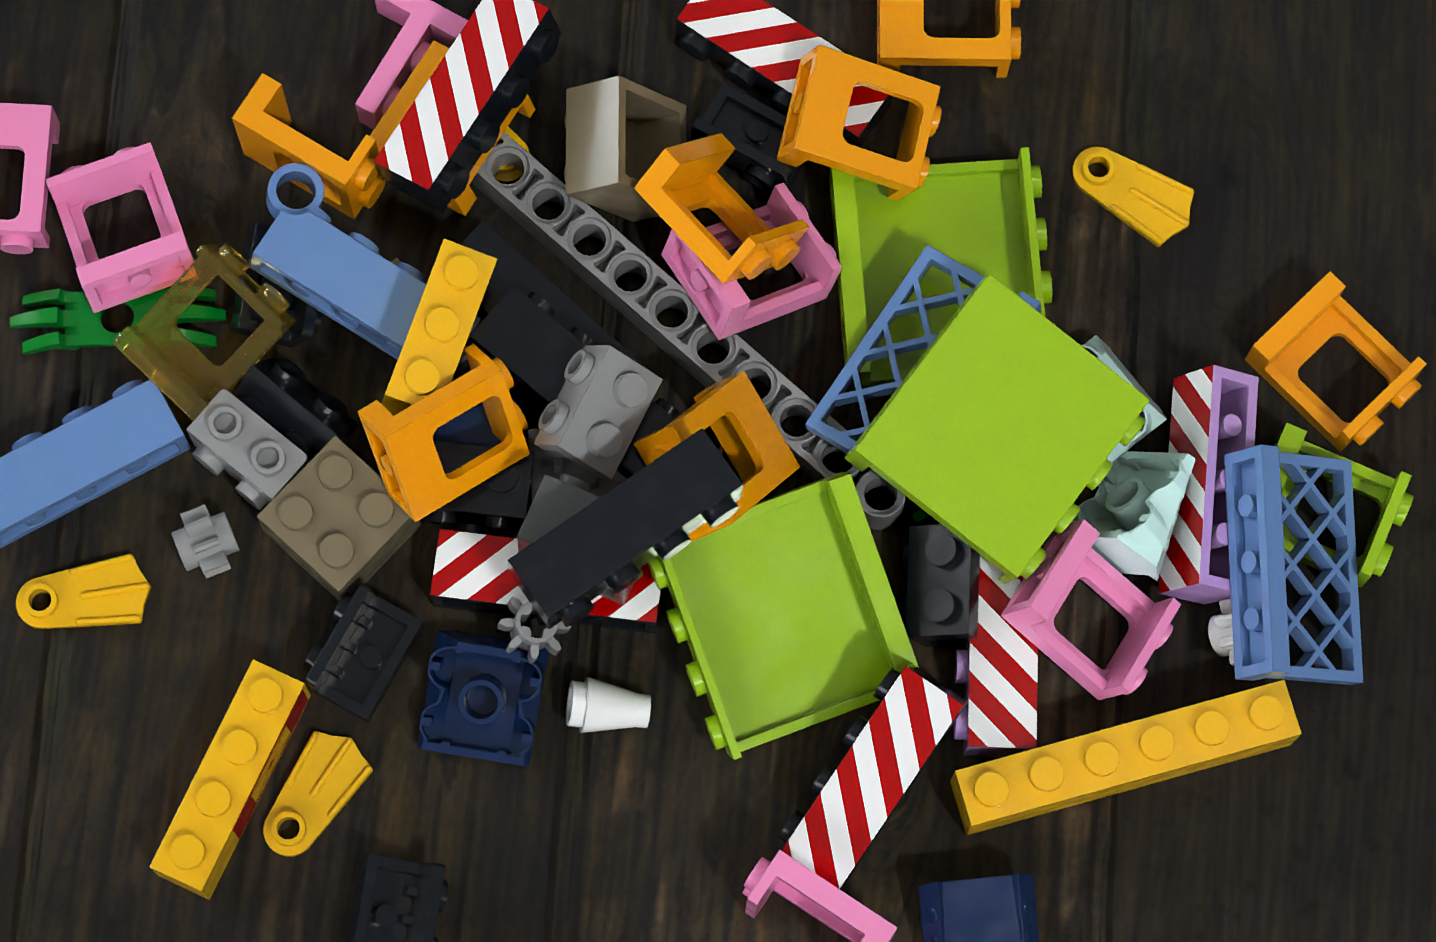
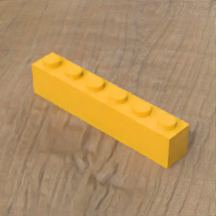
M1280 680L955 770L950 783L967 836L1290 746L1302 733L1285 680Z

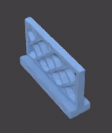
M927 245L805 423L806 429L848 453L870 424L864 400L893 394L903 381L900 379L895 355L928 348L938 334L931 335L926 310L956 303L960 307L984 276ZM932 265L952 276L955 292L923 299L919 283ZM960 281L971 288L961 290ZM915 291L916 301L906 303ZM1021 291L1018 296L1041 313L1040 301ZM919 312L925 337L892 344L889 327L895 318ZM884 336L886 345L876 347L882 339V337ZM889 357L895 382L862 389L858 373L865 362ZM854 380L856 390L846 392V390ZM859 402L864 427L840 432L825 423L835 407Z
M1262 444L1225 454L1235 679L1254 681L1270 678L1344 685L1363 683L1351 461L1279 452V446ZM1280 467L1283 468L1295 484L1294 489L1286 498L1281 493ZM1321 473L1332 474L1333 498L1329 503L1314 485V482ZM1303 496L1318 515L1309 529L1294 510ZM1283 522L1298 540V543L1289 554L1284 549ZM1326 526L1336 538V553L1332 558L1317 541V538ZM1306 552L1321 570V573L1312 584L1297 566V563ZM1286 578L1301 596L1292 610L1287 606ZM1329 582L1339 594V609L1335 614L1320 597L1321 592ZM1309 608L1324 626L1315 640L1300 623L1301 618ZM1289 634L1304 652L1295 666H1290ZM1332 638L1342 649L1343 670H1337L1323 653V650Z

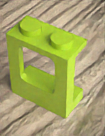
M1289 423L1285 424L1274 446H1279V452L1349 460L1304 441L1307 431ZM1349 460L1352 465L1353 491L1375 500L1380 508L1364 552L1360 557H1357L1358 587L1361 588L1372 574L1379 577L1383 574L1394 547L1385 542L1392 524L1401 527L1409 512L1414 496L1406 493L1412 475L1401 471L1394 479ZM1280 467L1281 493L1286 498L1294 489L1295 484L1283 468ZM1321 473L1319 476L1332 482V474ZM1299 503L1294 508L1295 512L1297 510ZM1283 522L1284 549L1289 554L1298 543V540ZM1321 544L1330 558H1332L1336 550ZM1307 552L1299 561L1320 570Z

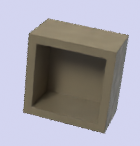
M621 76L566 89V114L564 119L566 128L565 195L632 222L658 217L657 212L643 199L634 187L665 148L686 143V105Z
M336 435L256 516L263 531L339 601L346 592L354 595L360 584H366L422 525L420 520L415 522L388 495L382 477Z

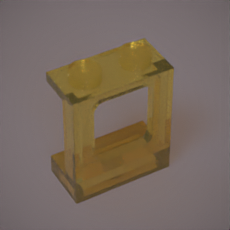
M202 244L195 252L199 257L136 325L127 326L112 342L192 421L209 405L220 390L226 389L231 392L244 378L252 364L258 363L296 322L286 312L290 306L286 298L268 283H264L260 287L245 272L250 267L248 262L227 244H224L221 248L217 244ZM217 275L264 319L259 327L221 366L212 363L177 328L178 317Z

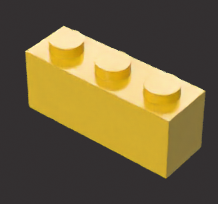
M443 239L381 403L392 415L398 414L452 382L497 258Z

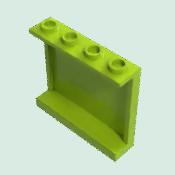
M1029 147L1020 149L1018 159L930 164L923 185L898 201L887 198L889 191L887 186L830 168L829 188L834 247L838 261L842 266L837 277L844 366L927 245L984 277L990 273L1017 295L1022 291L1040 301L1041 314L1045 317L1044 304L1052 303V279L1050 270L1041 271L1039 251L1047 250V228L1045 218H1036L1034 198L1042 197V177L1040 166L1031 165ZM932 265L919 283L923 299L955 292L952 276ZM960 281L961 290L971 288ZM915 291L906 303L916 301ZM958 303L926 310L931 335L940 333L959 308ZM919 312L896 317L889 327L892 344L925 337ZM884 336L882 337V339L876 347L886 345ZM927 348L895 355L901 380L905 379ZM889 357L865 362L858 373L861 387L895 382ZM854 380L849 387H855Z
M989 273L976 284L844 459L861 472L868 467L875 471L1003 573L998 580L1006 584L1018 578L1019 575L1028 579L1039 567L1047 555V552L1041 546L1053 530L1060 535L1077 516L1080 507L1074 503L1086 486L1093 491L1106 477L1113 466V463L1107 457L1118 443L1125 447L1138 434L1146 422L1139 414L1150 400Z
M839 472L760 501L733 524L690 542L673 557L663 561L657 555L648 562L658 590L668 587L675 608L666 611L677 643L687 640L694 662L685 665L693 690L697 697L706 694L713 715L704 718L711 741L716 750L725 747L727 754L733 760L741 758L740 752L879 701L873 695L892 667L900 673L910 663L919 668L850 473Z

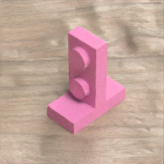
M375 0L377 13L403 27L355 103L359 122L374 130L432 42L436 41L450 48L468 22L467 19L431 0Z

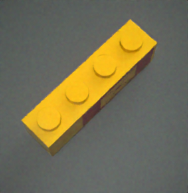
M254 659L252 660L149 866L159 877L210 900L311 696L305 683Z

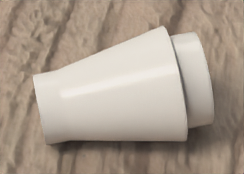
M587 676L584 682L571 681L566 707L567 726L579 727L580 733L648 727L651 712L650 694L636 693Z

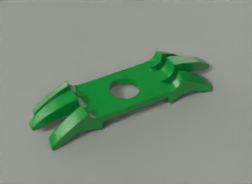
M172 285L122 303L133 310L134 320L126 331L112 333L106 330L102 324V315L105 310L94 313L84 292L53 289L23 296V307L65 305V310L51 307L25 312L10 317V328L48 327L65 329V334L57 331L22 342L23 355L54 349L79 350L80 347L158 345L160 347L190 345L217 348V337L215 335L174 327L171 330V325L189 322L226 321V310L185 303H172L173 305L171 306L172 301H217L216 289Z

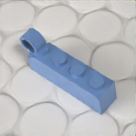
M290 163L278 168L269 180L266 193L267 208L275 220L254 250L250 268L398 360L425 290L426 277L407 263L398 262L395 265L377 254L379 248L365 236L356 232H351L348 236L331 225L332 220L329 215L320 209L324 197V185L321 177L314 169L300 163ZM287 181H299L310 188L313 194V201L304 208L292 209L281 203L276 190ZM478 316L474 320L470 333L478 326L481 320ZM468 336V339H467V342H466L465 346L468 344V342H469V340H470L469 336Z
M154 378L144 383L138 379L122 385L113 392V399L94 409L92 406H83L70 412L62 419L63 425L44 435L42 432H34L20 438L12 445L13 451L0 457V548L191 449Z

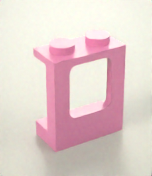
M0 103V149H18L25 153L20 212L14 219H0V250L7 253L30 254L33 252V248H49L50 236L45 229L48 186L45 179L50 176L52 144H59L60 122L52 105Z
M151 142L138 147L123 148L112 156L84 166L69 167L61 174L45 179L69 242L81 286L94 313L199 276ZM134 190L144 191L147 194L161 238L99 259L84 217L86 209L91 205Z
M785 183L775 185L767 205L754 209V211L771 229L801 219L810 226L797 242L801 249L791 261L801 276L802 282L755 300H750L737 280L723 284L673 230H671L661 254L718 340L827 299L842 269L835 250L823 240L810 221L806 208L794 198ZM723 221L705 227L727 251L740 247L743 244Z
M1085 519L1071 523L1060 535L1053 530L1042 548L1047 552L1046 557L1028 579L1024 578L1001 617L1097 700H1103L1121 694L1128 695L1141 685L1147 675L1145 665L1154 650L1161 647L1173 631L1171 621L1180 608L1181 603L1174 597L1154 603L1092 548L1100 532ZM1078 579L1084 581L1128 621V632L1104 670L1099 668L1062 636L1054 626L1056 614Z
M781 850L778 851L772 862L761 857L743 885L745 889L742 894L748 897L745 913L754 919L772 891H775L850 942H891L897 930L896 926Z

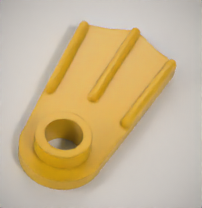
M1104 147L1085 149L1075 159L1072 176L1076 186L1155 246L1160 247L1172 236L1188 227L1190 206L1194 194L1193 188ZM1092 163H1101L1107 168L1108 174L1104 177H1095L1089 172L1088 166Z
M126 554L31 579L19 590L16 598V609L26 624L37 629L140 624L143 620L144 608L151 585L141 573L134 556ZM39 593H47L51 596L49 607L42 611L34 610L32 608L33 598Z
M314 731L310 736L264 822L263 834L265 841L275 853L286 857H293L307 851L373 772V768L361 755L351 737L332 736L318 731ZM286 820H295L300 826L299 833L292 839H284L279 835V827Z

